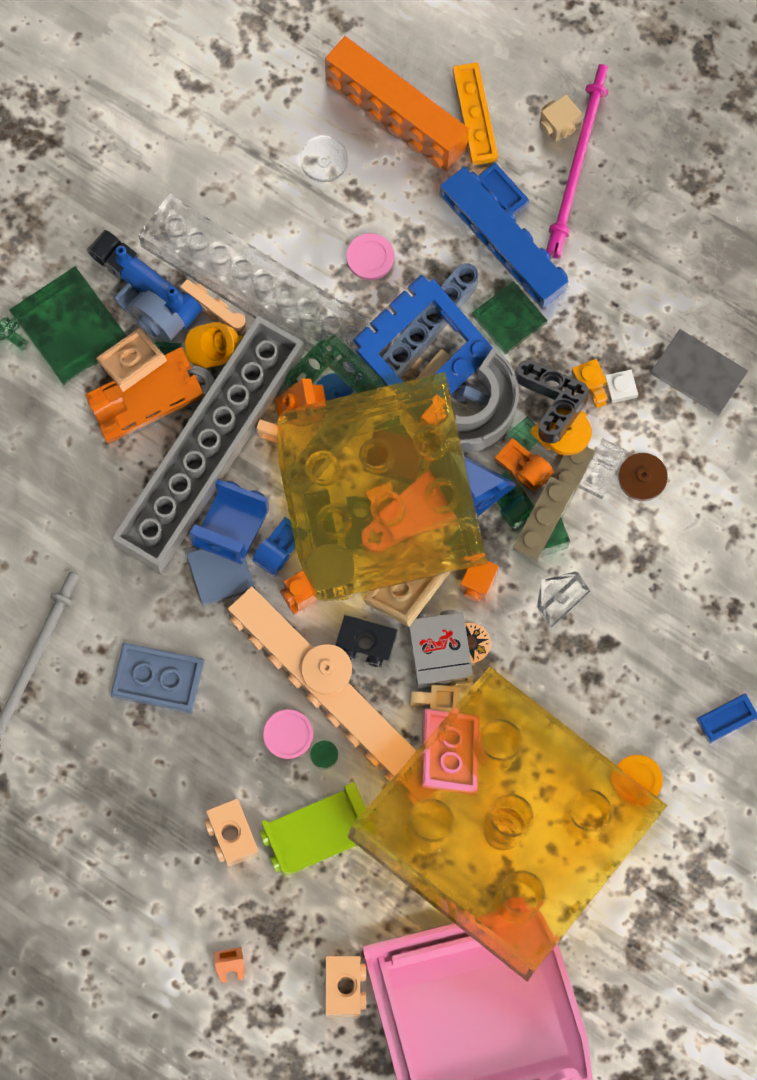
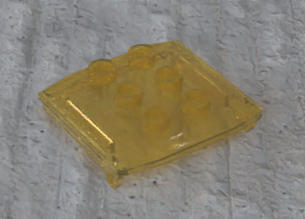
M445 372L287 410L280 414L277 421L278 462L295 546L312 594L318 600L324 602L344 601L355 597L356 594L488 564V556L484 549L450 394V383Z

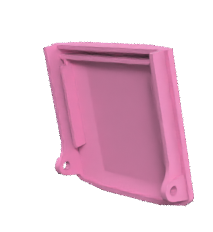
M513 898L507 900L501 905L499 910L485 916L363 946L371 985L397 1080H593L588 1037L560 948L541 912L535 908H530L523 899Z

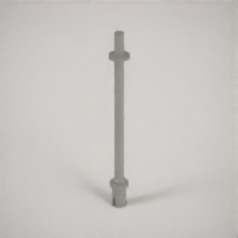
M72 572L68 573L59 594L51 593L50 595L51 599L55 601L0 714V740L64 607H72L74 604L69 600V596L79 576Z

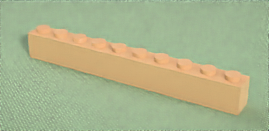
M252 586L228 608L229 622L238 631L243 629L250 636L248 641L258 651L262 648L269 655L267 660L277 670L282 668L288 674L286 679L294 688L298 689L301 687L308 694L305 698L314 708L317 709L320 706L327 713L325 718L334 728L340 726L347 733L344 737L354 748L359 745L366 752L364 757L373 767L376 768L379 765L386 772L383 775L384 778L393 787L398 785L405 792L404 798L413 807L418 805L423 810L441 792L421 788L422 756L349 683L344 689L331 695L316 693L306 685L302 676V663L306 654L313 647Z

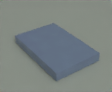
M123 642L111 698L193 714L205 661L197 657Z

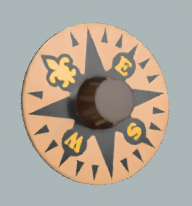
M465 623L471 663H476L488 654L491 646L490 636L482 626L476 623Z

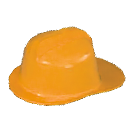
M221 322L199 325L191 329L187 334L185 352L188 359L195 366L210 368L223 365L228 362L243 336H238L234 328Z

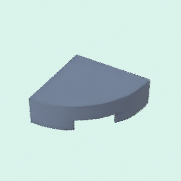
M466 385L456 390L453 399L466 404L467 400H471L477 403V406H485L490 396Z

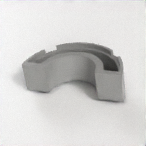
M492 348L478 370L477 380L485 386L490 396L488 405L481 412L472 416H457L450 413L436 433V446L461 453L475 452L496 443L510 428L517 409L519 386L511 364L496 349Z

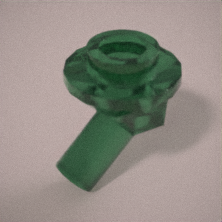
M8 316L0 320V341L7 338L19 349L25 350L29 342L15 332L20 327L16 318L9 319Z

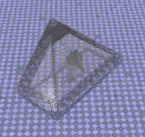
M577 571L541 580L536 608L547 625L552 628L591 591Z

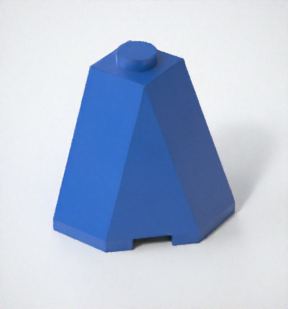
M442 451L434 458L435 463L429 467L458 519L478 518L516 487V484L510 479L459 451Z

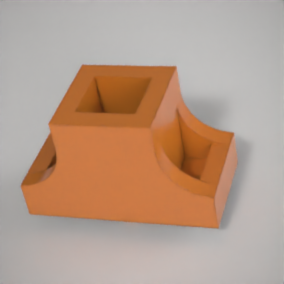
M302 378L275 399L279 424H290L299 420H315L327 411L323 385H314L311 379Z

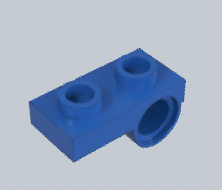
M284 517L271 536L266 538L257 548L253 556V563L273 577H276L307 536V531Z

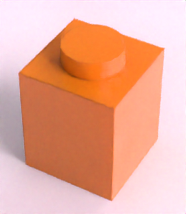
M474 555L460 585V591L463 592V596L475 602H478V600L485 602L497 576L499 565Z

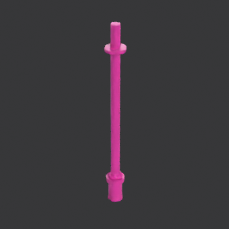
M604 64L598 65L594 83L586 85L585 91L590 95L557 222L550 225L549 228L550 238L546 251L550 256L553 253L552 258L554 259L561 258L565 238L569 237L570 234L567 221L600 98L608 96L609 91L604 87L608 66Z

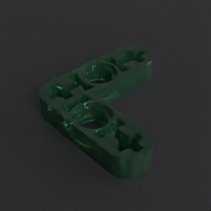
M332 334L322 337L286 376V384L289 388L298 382L297 378L302 372L307 375L304 379H311L313 384L329 367L360 397L367 400L375 398L383 387L381 378L346 344ZM328 345L332 347L331 351L326 349ZM309 359H315L319 363L320 369L311 367ZM343 362H350L354 366L355 372L347 371L344 368ZM361 374L362 376L358 380L356 377ZM370 383L372 387L369 389L366 387V384Z

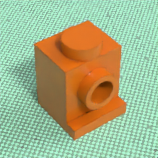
M303 570L284 581V589L280 590V594L293 615L317 602V593Z

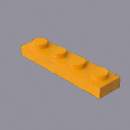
M479 63L453 66L452 72L463 124L469 128L468 148L472 166L498 162V153Z

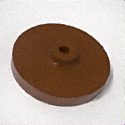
M637 453L629 456L622 463L618 480L622 491L628 497L637 501H650L657 498L664 491L668 474L664 463L659 458L649 453Z

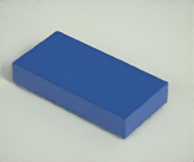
M496 162L478 175L482 182L481 185L487 191L490 190L496 195L499 200L498 204L504 210L508 209L515 215L529 204L527 196Z
M745 693L698 717L696 721L709 744L757 720V712Z

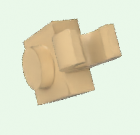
M431 685L430 693L412 691L410 694V706H429L431 710L458 714L459 687Z

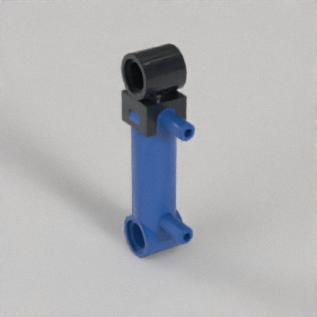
M104 230L87 248L88 254L98 264L107 267L108 272L121 282L124 280L130 283L139 293L149 290L166 302L164 306L169 309L172 315L176 312L183 320L185 325L182 328L183 330H186L203 311L202 306L192 296L185 292L182 293L140 260L134 250L124 242L121 243L111 232Z

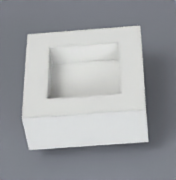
M632 370L605 375L611 403L638 397Z

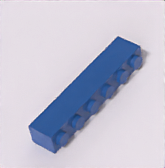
M464 166L440 185V197L543 310L567 291L569 281L566 272L561 267L556 268L550 261L551 258L544 248L536 246L529 231L525 228L521 229L516 224L514 215L508 209L504 210L498 204L499 200L496 195L490 190L487 191L481 185L482 182L478 175L473 171L469 172Z

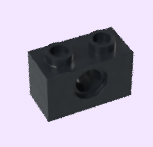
M344 614L335 646L344 650L351 661L359 658L366 660L367 665L375 668H382V665L388 667L397 639L398 629ZM362 638H369L373 641V645L368 649H363L358 645V642Z

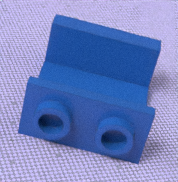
M218 479L216 482L217 495L201 526L194 524L190 532L192 545L242 564L269 512L268 498L259 491L243 489L233 481L225 482Z

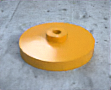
M559 409L556 411L560 415H568L571 413L567 409ZM580 412L559 442L546 444L553 451L561 455L578 454L588 446L591 440L592 428L590 422ZM554 423V426L551 428V430L556 429V423Z
M631 755L617 764L613 772L612 783L616 794L623 801L632 805H644L653 801L659 795L663 786V774L659 765L653 759L644 755Z

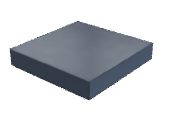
M203 549L187 553L203 606L242 595L251 586L255 589L246 558L242 564H239Z

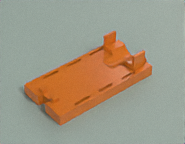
M182 347L164 355L167 359L165 363L124 392L112 381L85 394L108 444L205 397L195 375L190 377L188 370L192 369V366Z

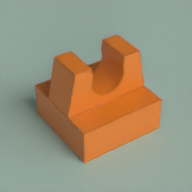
M241 947L213 952L216 974H218L221 983L227 982L226 974L231 971L237 973L238 980L244 979L245 967Z

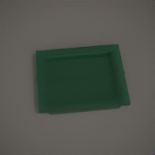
M76 266L9 309L10 313L63 385L93 365L98 364L96 359L98 356L127 337Z

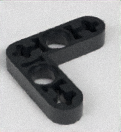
M523 361L516 368L518 384L555 400L540 420L539 438L549 444L559 442L588 401V387L579 380L539 363ZM555 381L559 385L557 387H548L545 383ZM559 409H567L571 413L568 415H560L556 411ZM554 423H556V429L551 430V428L554 426Z

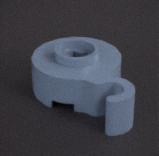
M127 282L113 298L120 308L137 318V322L147 333L165 342L170 343L185 326L180 316L176 312L172 315L169 309L164 306L166 302L149 290L138 294L132 288V285Z

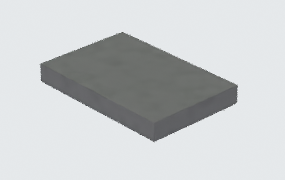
M679 329L652 369L651 374L719 416L746 376L748 370L682 329Z

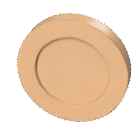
M331 644L314 647L306 654L302 663L304 682L311 690L323 695L335 694L344 689L352 675V664L349 656L344 650Z

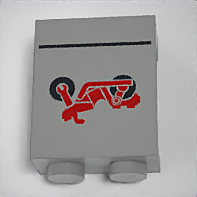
M446 610L440 612L439 616L429 617V614H419L410 627H408L416 668L417 689H430L431 685L451 686L472 683L473 670L463 612L457 613L456 610Z

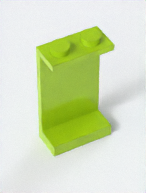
M355 782L345 785L344 790L269 823L267 820L262 821L263 830L259 831L264 846L270 845L274 855L270 857L276 873L281 871L284 877L377 838V831Z

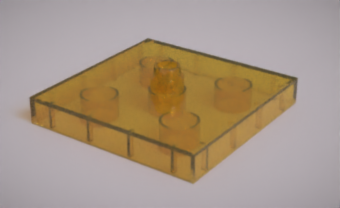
M489 667L353 823L347 837L528 982L657 822L668 805L493 668ZM446 741L447 743L452 744L454 747H449L445 745L443 742ZM430 749L429 775L432 780L472 785L474 774L477 778V790L472 792L422 787L423 756ZM453 752L459 755L462 760L461 769L452 774L445 772L440 766V759L443 754ZM448 755L444 758L443 763L446 768L455 770L459 767L457 757Z

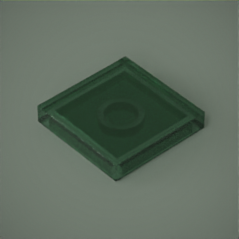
M514 281L472 312V316L505 355L546 325L548 321Z

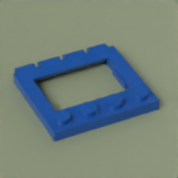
M423 275L418 276L407 287L413 295L412 297L408 292L403 291L388 305L394 313L393 315L388 309H384L370 322V326L375 332L369 327H365L353 339V342L358 347L355 351L357 355L418 424L421 423V417L438 398L445 401L482 365L493 348L434 279L428 281ZM432 302L439 309V314L467 343L413 394L378 353Z

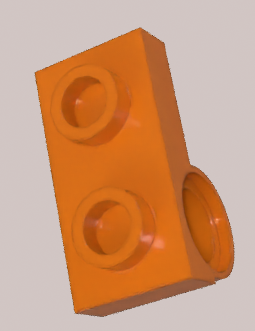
M513 438L494 459V461L535 495L554 473L553 468L544 458L537 454H531Z

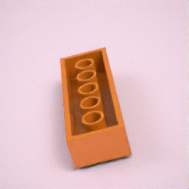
M344 36L325 57V81L333 91L343 93L353 106H360L367 111V115L377 123L380 121L393 136L401 137L408 142V146L414 152H421L428 157L429 162L434 167L442 168L448 172L467 150L469 133L467 126L348 37Z

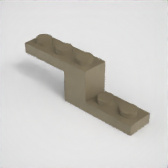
M586 447L578 454L563 456L553 477H549L513 546L514 551L538 562L557 523L560 524L596 454L595 450Z

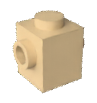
M566 94L556 102L554 100L548 102L542 108L540 127L547 136L551 135L555 141L561 137L567 138L576 131V127L581 125L582 113Z

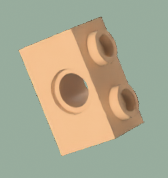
M238 799L206 811L209 819L204 820L209 836L215 834L219 845L214 846L220 862L226 861L227 866L230 867L259 855L258 848ZM235 828L238 831V836L231 841L225 840L222 837L225 829Z
M326 956V1017H360V1010H366V992H360V981H366V964H360V956ZM345 979L352 981L354 990L349 994L341 993L338 990L340 981Z

